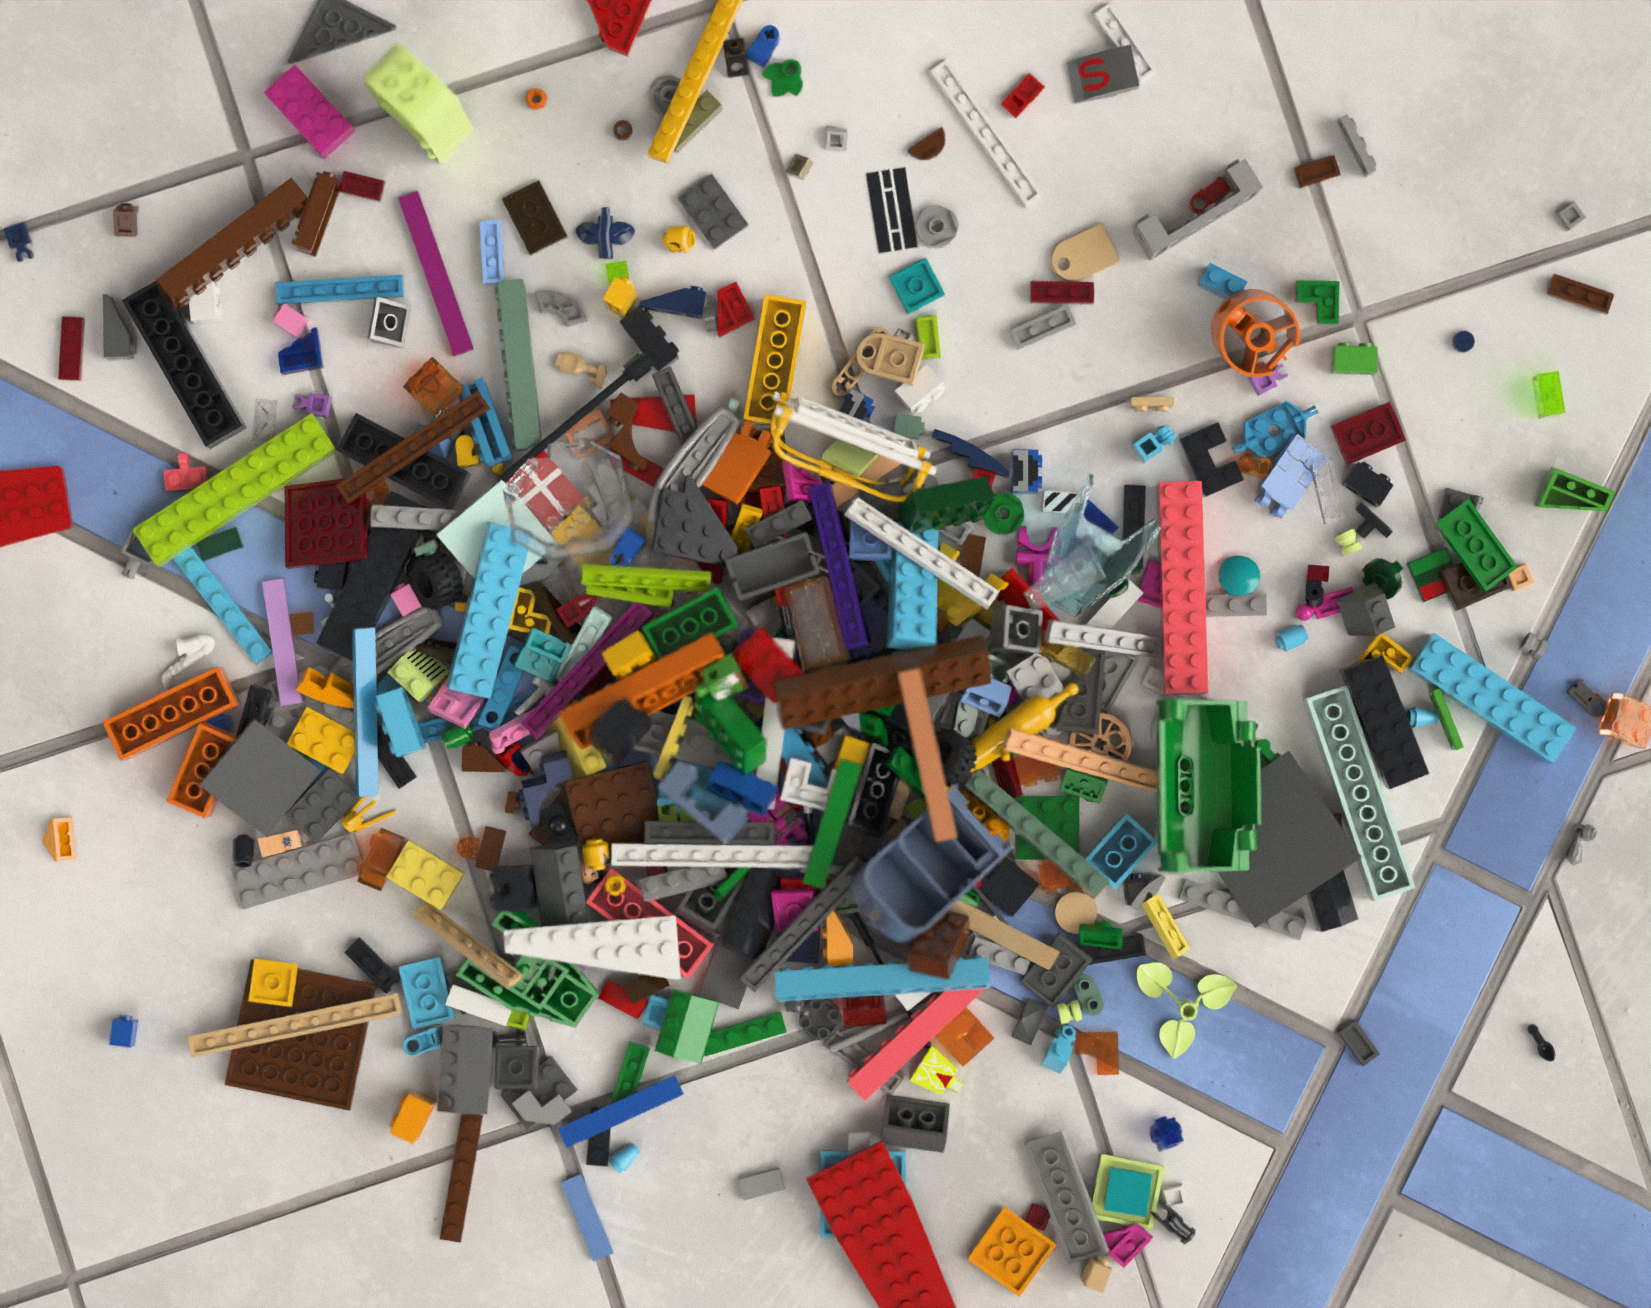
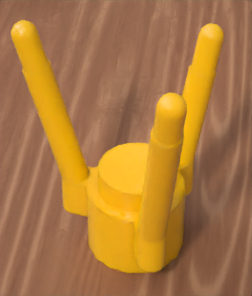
M365 796L361 797L345 813V817L341 819V822L350 833L355 830L360 832L365 827L396 814L397 811L392 810L361 824L364 821L361 816L376 804V801L373 800L359 812L355 811L367 797Z

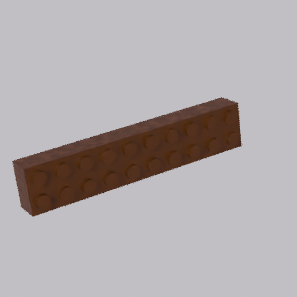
M980 635L773 681L775 703L782 730L904 703L897 673L915 668H920L926 698L991 684L989 650L984 638Z

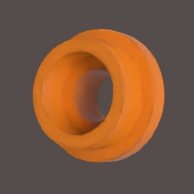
M534 88L527 93L526 103L530 108L539 110L546 105L547 96L543 90ZM535 96L540 97L538 103L533 102Z

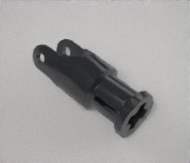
M1159 1200L1167 1210L1166 1219H1161L1156 1213L1151 1211L1152 1216L1170 1233L1176 1234L1182 1244L1190 1242L1195 1236L1196 1230L1185 1224L1183 1218L1167 1203Z

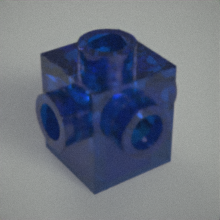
M1166 1116L1155 1120V1124L1150 1127V1138L1153 1143H1156L1159 1152L1176 1147L1184 1141L1181 1135V1125L1179 1122H1176L1175 1117L1167 1119Z

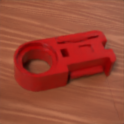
M1217 177L1204 190L1201 189L1192 196L1189 207L1194 213L1201 214L1205 211V208L1225 197L1230 192V188L1222 177ZM1202 198L1205 201V207L1197 209L1193 204L1194 199Z

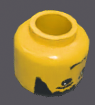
M603 838L586 840V844L582 846L584 865L592 867V870L605 869L604 865L611 861L609 843L603 841Z

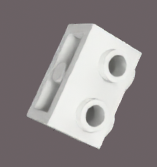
M926 364L917 372L914 386L903 383L895 390V394L903 406L914 415L917 412H922L931 400L938 399L943 394L945 387L939 376Z

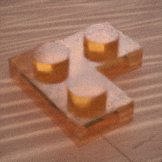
M1117 1031L1075 1032V1054H1096L1097 1075H1119Z

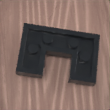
M1219 422L1179 439L1197 481H1202L1204 497L1244 480L1236 461L1216 469L1209 454V449L1227 442Z

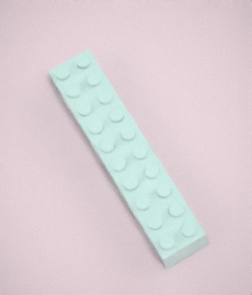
M1347 685L1303 699L1349 838L1362 856L1357 862L1370 900L1378 901L1414 889L1415 885Z

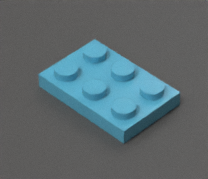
M441 956L398 967L413 1029L455 1019L453 1007L445 1005L449 996V989Z

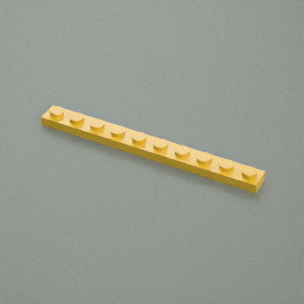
M743 0L717 1L647 152L649 158L668 164Z

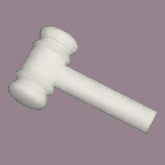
M535 676L532 683L538 689L514 714L519 717L526 713L544 694L547 696L556 685Z

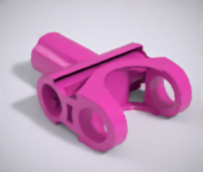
M1020 526L1017 548H1021L1022 545L1028 550H1017L1016 548V566H1028L1027 584L1031 589H1046L1047 567H1059V552L1046 551L1054 546L1055 549L1060 551L1058 528L1051 527V536L1047 544L1035 546L1029 541L1028 535H1026L1027 527Z

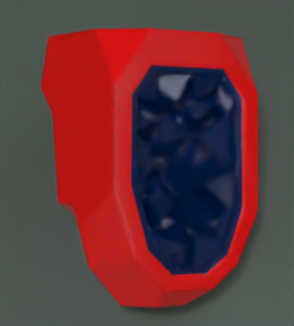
M514 742L505 747V750L500 754H496L498 761L509 772H512L517 777H524L529 774L531 767L521 753L522 747L517 742Z

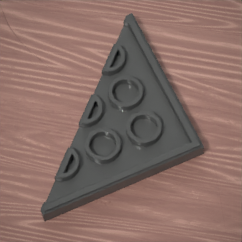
M319 0L288 62L294 64L394 31L397 29V26L346 0Z

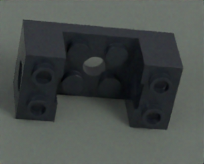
M532 865L492 868V872L489 873V886L493 885V894H490L489 902L490 907H494V912L527 911L537 907ZM506 884L510 886V892L507 891Z

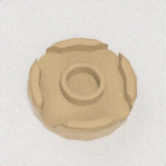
M1078 891L1063 895L1056 903L1054 911L1059 926L1066 932L1079 934L1080 924L1093 925L1097 917V908L1093 899L1087 894Z

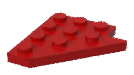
M587 0L608 49L628 57L652 0Z

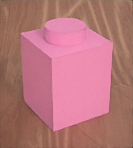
M286 304L278 307L273 315V322L296 338H298L309 321Z
M402 583L394 588L395 592L391 594L403 617L423 606L410 584Z

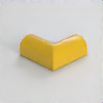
M1382 633L1374 637L1356 662L1382 654L1386 663L1401 674L1414 657Z

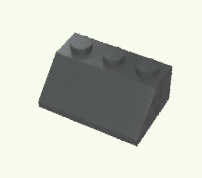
M887 1095L881 1140H883L885 1145L944 1153L950 1104Z

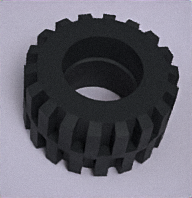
M436 552L418 559L412 564L410 570L412 587L419 601L426 608L437 610L460 600L463 594V580L459 568L449 555H446L444 552Z
M941 728L940 732L935 730L934 736L946 787H951V785L955 784L959 785L960 781L962 783L965 782L966 777L972 775V768L975 769L976 767L974 763L977 760L976 748L970 740L951 728H948V730ZM953 750L950 760L942 765L946 754Z

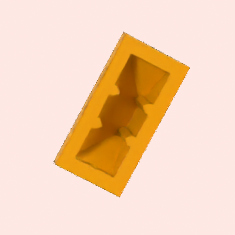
M72 817L51 819L43 837L42 843L55 862L76 859Z

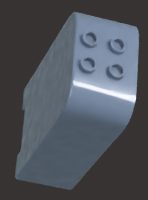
M956 784L947 790L957 834L956 838L935 842L927 808L861 868L852 879L851 893L859 905L860 912L864 916L870 917L877 931L883 932L893 941H909L929 928L1013 849L998 834L992 836L965 806L968 800L959 792Z

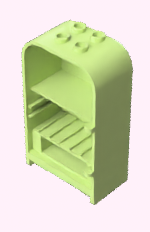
M395 43L362 77L363 82L379 106L421 144L423 149L428 150L427 156L430 159L436 158L442 163L473 130L458 99L398 43Z

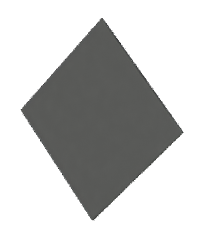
M1287 751L1260 770L1261 824H1255L1257 850H1249V870L1217 871L1255 928L1362 858L1290 751Z

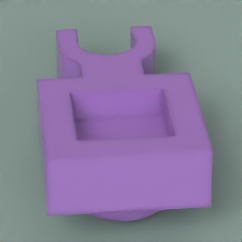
M1283 364L1273 368L1275 373L1272 375L1248 377L1257 396L1278 386L1275 380H1282L1288 377V374L1283 376L1278 374V369L1283 367Z
M309 393V398L306 399L302 395L295 394V398L301 399L302 402L298 406L293 405L292 408L297 410H304L306 408V414L308 415L312 413L314 416L328 418L332 401L331 396Z

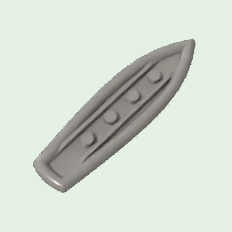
M718 406L668 462L658 478L651 495L647 519L649 523L656 521L663 488L683 492L686 475H691L698 488L707 479L740 425V420L731 410Z
M424 605L375 632L376 676L393 666L403 655L414 650L418 644L424 642L443 626L438 610H431ZM341 657L331 668L327 676L332 672L353 684V662Z

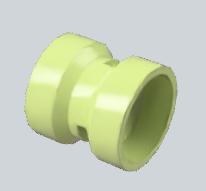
M1354 529L1334 537L1336 543L1343 546L1341 548L1342 556L1362 548L1360 542H1355L1356 533Z
M1077 999L1072 1000L1068 1004H1057L1061 1025L1067 1024L1071 1020H1082Z

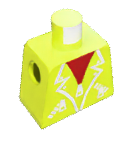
M932 1045L909 1078L911 1082L938 1094H942L946 1087L957 1094L963 1085V1082L954 1077L957 1068Z

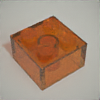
M1611 693L1598 734L1635 748L1646 749L1651 736V705L1623 694Z

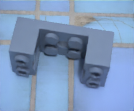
M679 761L659 784L658 788L728 845L749 820L746 816L748 812L737 802L734 805L729 802L716 818L704 808L699 811L696 808L699 804L686 795L700 779L697 775L699 770L688 761L685 764Z

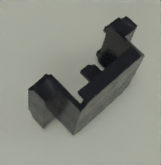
M623 698L616 700L594 724L593 736L597 740L592 736H589L588 739L592 742L591 744L595 749L616 766L651 729L653 721L644 709L640 712L630 701Z

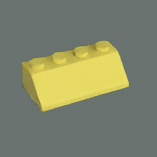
M577 697L570 705H574L580 702L579 697ZM561 716L546 730L549 733L556 729L559 739V751H567L573 776L567 780L594 774L608 768L604 756L592 745L582 750L567 733Z

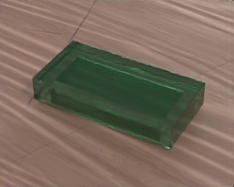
M237 527L206 537L197 543L202 561L204 562L244 548Z

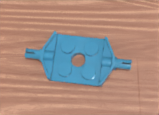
M1286 400L1245 421L1243 428L1244 440L1231 447L1234 454L1237 455L1244 450H1249L1264 460L1282 451L1294 433L1305 439L1306 420L1318 414V410L1309 413L1316 409V406L1313 405L1301 411ZM1275 425L1279 428V435L1277 437H1272L1268 433L1270 426Z

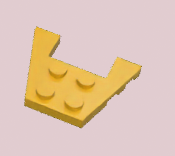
M944 541L941 543L939 552L955 561L960 551ZM993 573L986 580V583L998 591L1004 590L1008 586L1007 582ZM937 577V607L946 613L949 622L960 628L967 620H970L978 613L982 606Z

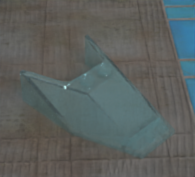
M1091 473L1054 534L1039 592L1040 598L1073 618L1077 617L1125 581L1162 529V516L1157 515L1128 538L1119 539L1086 519L1084 512L1090 489L1093 486L1094 477Z

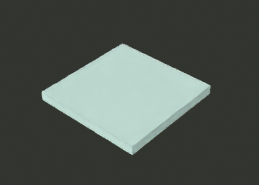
M503 480L495 484L436 534L472 578H474L488 522L533 533L523 573L556 546Z

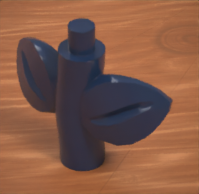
M602 207V216H598V224L593 221L585 222L575 230L578 238L583 243L598 245L599 259H613L612 243L615 245L626 244L634 236L635 228L626 222L617 221L613 223V216H610V208Z

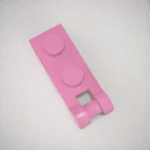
M534 709L489 733L494 753H502L505 747L531 734L521 723Z

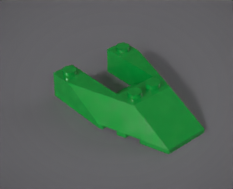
M524 911L497 912L491 924L503 933V930L541 927ZM521 955L513 966L523 974L522 978L508 989L467 957L460 965L456 974L510 1010L522 1011L534 1017H544L550 1019L549 1021L574 1028L599 995V992L575 963Z

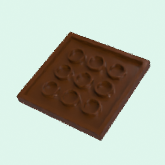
M647 760L564 781L581 852L582 846L586 844V840L603 838V841L609 843L612 857V843H645V822L659 821L657 798Z

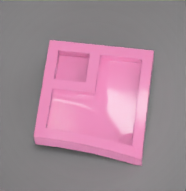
M446 680L428 706V710L465 729L476 713L487 703L488 698L450 690L446 687Z

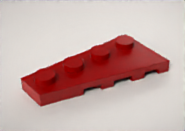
M695 394L683 395L697 426ZM661 396L630 398L640 406L635 414L632 425L676 433ZM610 399L611 405L616 399Z

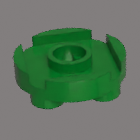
M1011 493L995 494V500L983 516V521L991 532L998 535H1008L1015 532L1023 523V505ZM1006 508L1009 517L1007 519H1000V514L997 511Z

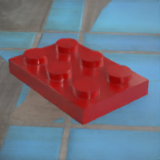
M760 627L732 655L738 666L773 704H775L773 681L805 674L763 627Z

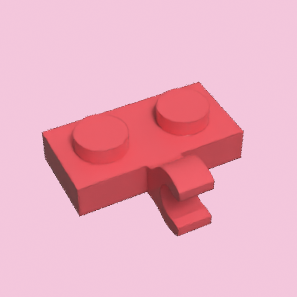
M189 453L178 454L180 469L163 470L165 491L167 492L195 489L208 481L206 466L190 468Z

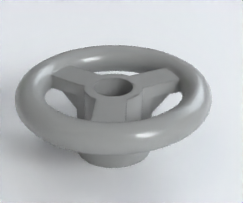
M664 76L656 80L651 86L649 102L653 110L659 115L665 116L666 111L657 105L655 97L662 98L664 102L670 105L672 98H666V94L672 93L674 96L681 81L680 78ZM663 83H676L675 86L667 85L663 87L661 91L657 90L658 87Z

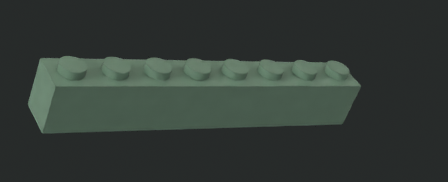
M523 279L498 281V288H495L496 300H500L497 316L498 321H502L503 329L499 330L500 341L504 342L505 350H502L501 353L503 363L507 364V371H504L505 384H509L510 391L506 392L507 404H511L512 413H508L510 426L513 425L514 434H511L512 447H516L517 451L531 450L542 441L525 282Z
M980 770L967 782L964 790L1010 825L1011 830L1091 898L1095 899L1109 883V879Z

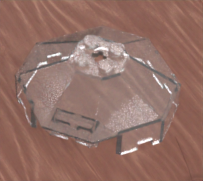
M579 438L577 443L565 444L564 441L549 443L547 446L548 457L537 459L532 457L527 459L502 489L512 540L547 561L608 552L633 521V507L628 493V485L623 472L621 457L587 438ZM569 515H571L573 521H567L565 523L563 516L568 517Z

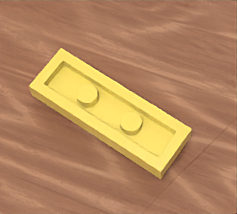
M1159 893L1141 904L1172 959L1181 956L1190 949Z

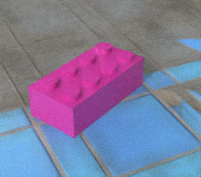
M295 64L264 92L268 99L324 159L355 132L351 124Z

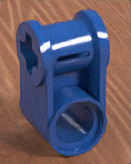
M773 25L763 27L747 50L746 58L764 68L779 44L780 35L778 29ZM773 32L774 39L770 38L767 40L766 34L770 35Z
M627 528L610 555L611 564L613 566L628 567L634 557L640 552L647 539L632 529ZM624 554L623 559L625 560V563L617 564L618 560L616 559V556H622Z

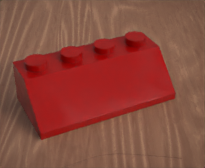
M1011 568L1001 577L1002 580L1008 583V586L1004 590L1001 589L995 598L999 602L1003 600L1009 606L1043 611L1041 649L1045 647L1048 650L1055 644L1044 641L1048 621L1060 620L1020 575Z

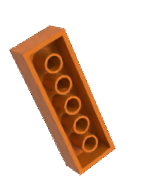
M217 666L102 723L120 760L127 761L197 727L199 723L207 722L241 706L224 668Z

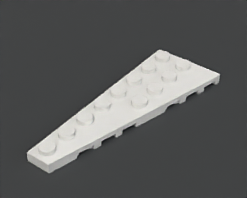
M676 916L503 930L506 953L664 978L681 979Z

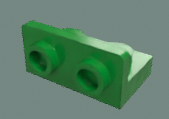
M1067 768L1064 777L1061 779L1059 790L1067 795H1075L1084 798L1088 802L1100 804L1108 779Z

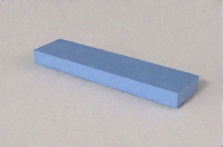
M580 1173L562 1181V1186L593 1262L613 1254V1249L582 1174Z

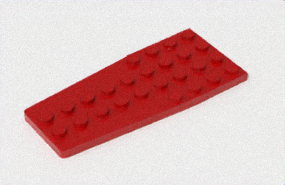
M49 466L0 471V548L69 530L73 527L64 469L62 467Z
M883 1140L806 1177V1181L834 1236L879 1308H956L913 1199Z

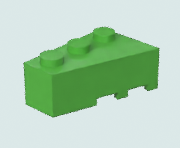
M1551 467L1535 506L1540 508L1607 511L1615 491Z

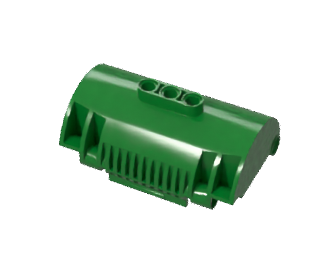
M1184 699L1156 701V705H1159V717H1156L1158 855H1160L1161 867H1158V872L1186 873L1249 870V850H1257L1255 824H1261L1260 747H1254V741H1256V721H1248L1247 701Z

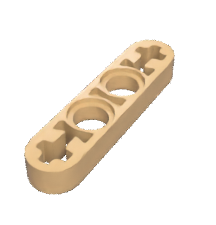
M879 327L875 328L870 333V335L881 332L883 334H889L886 331V329ZM867 347V349H870L874 353L873 348ZM857 351L832 383V392L837 397L847 396L851 388L857 384L865 373L858 363ZM852 365L858 366L860 368L859 375L855 377L850 376L848 368ZM843 374L849 380L854 381L852 384L849 381L846 383L845 392H837L836 384H842L845 380L842 377Z

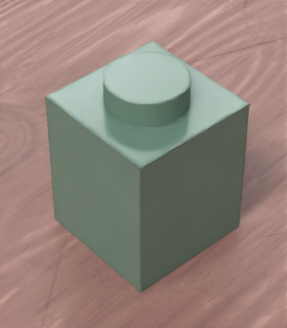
M896 414L894 433L909 439L919 440V435H924L925 422H921L922 417Z

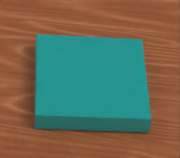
M926 257L888 277L907 315L945 296Z
M1110 1167L1104 1211L1147 1217L1153 1174Z

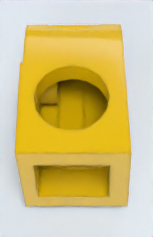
M462 435L456 440L457 463L460 468L481 465L480 457L478 455L474 456L476 444L468 435Z

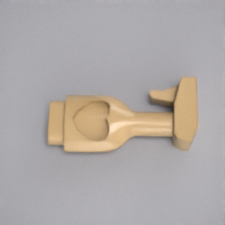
M566 351L565 353L559 352L555 367L559 368L561 372L578 375L582 372L595 374L596 378L588 377L587 380L595 383L597 388H603L607 374L605 364H601L599 367L590 365L580 355Z

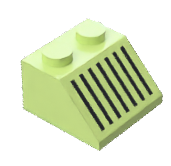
M415 648L403 655L387 673L417 701L423 702L445 679L450 670L438 659L416 651Z

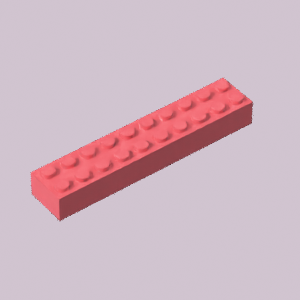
M1202 481L1159 482L1157 484L1163 695L1207 694L1208 663Z

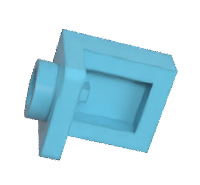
M650 995L642 1025L661 1030L669 1003L665 996Z

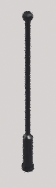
M856 912L849 916L866 946L870 947L879 965H884L873 946L874 941L859 917V913ZM904 1007L905 1011L907 1012V1014H908V1016H909V1018H910V1016L912 1015L911 1011H910V1010L907 1011L906 1008ZM929 1041L923 1047L925 1049H929L931 1046V1042Z

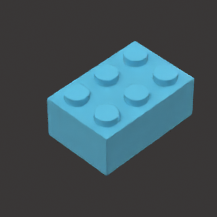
M398 688L376 696L375 707L378 714L381 713L384 721L381 724L385 734L390 736L391 742H388L391 753L396 754L397 757H404L426 749L406 689Z
M1124 813L1087 853L1084 859L1109 879L1108 884L1113 889H1116L1153 849L1158 841L1132 817Z

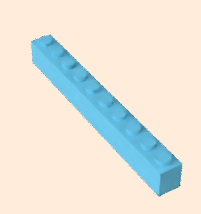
M973 956L967 960L959 957L949 980L909 971L908 961L904 964H899L898 961L886 962V965H878L871 962L866 963L865 966L857 967L856 964H845L841 968H835L833 965L823 966L822 969L802 967L801 970L794 971L792 968H782L780 971L775 972V990L778 1002L991 988L989 958H984V956Z

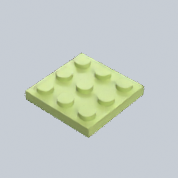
M1101 1153L1091 1201L1097 1219L1124 1225L1138 1222L1144 1229L1152 1230L1154 1217L1151 1211L1156 1213L1164 1166ZM1110 1167L1153 1174L1147 1217L1104 1211Z

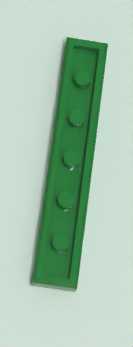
M845 759L840 761L803 883L824 889L862 767L861 764Z

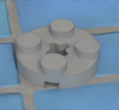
M933 205L924 209L918 217L916 232L919 239L930 248L948 246L956 238L958 231L956 215L950 209L948 210L940 205ZM937 221L938 224L943 225L940 232L932 230L933 222Z

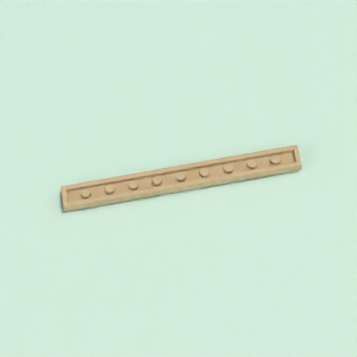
M399 993L191 1035L187 1038L192 1058L402 1014Z

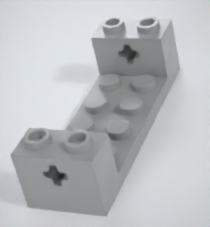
M1237 159L1225 169L1222 179L1229 186L1231 193L1226 195L1219 205L1213 203L1205 208L1201 216L1195 214L1187 219L1183 227L1177 225L1169 230L1167 234L1155 214L1152 216L1147 214L1137 220L1138 223L1135 224L1136 227L1133 234L1150 261L1259 194L1263 186L1246 159L1242 161Z

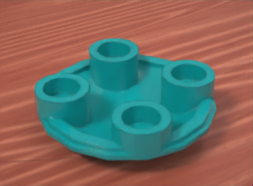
M1232 556L1221 564L1218 572L1219 582L1228 595L1244 596L1257 589L1260 581V570L1257 564L1250 558Z

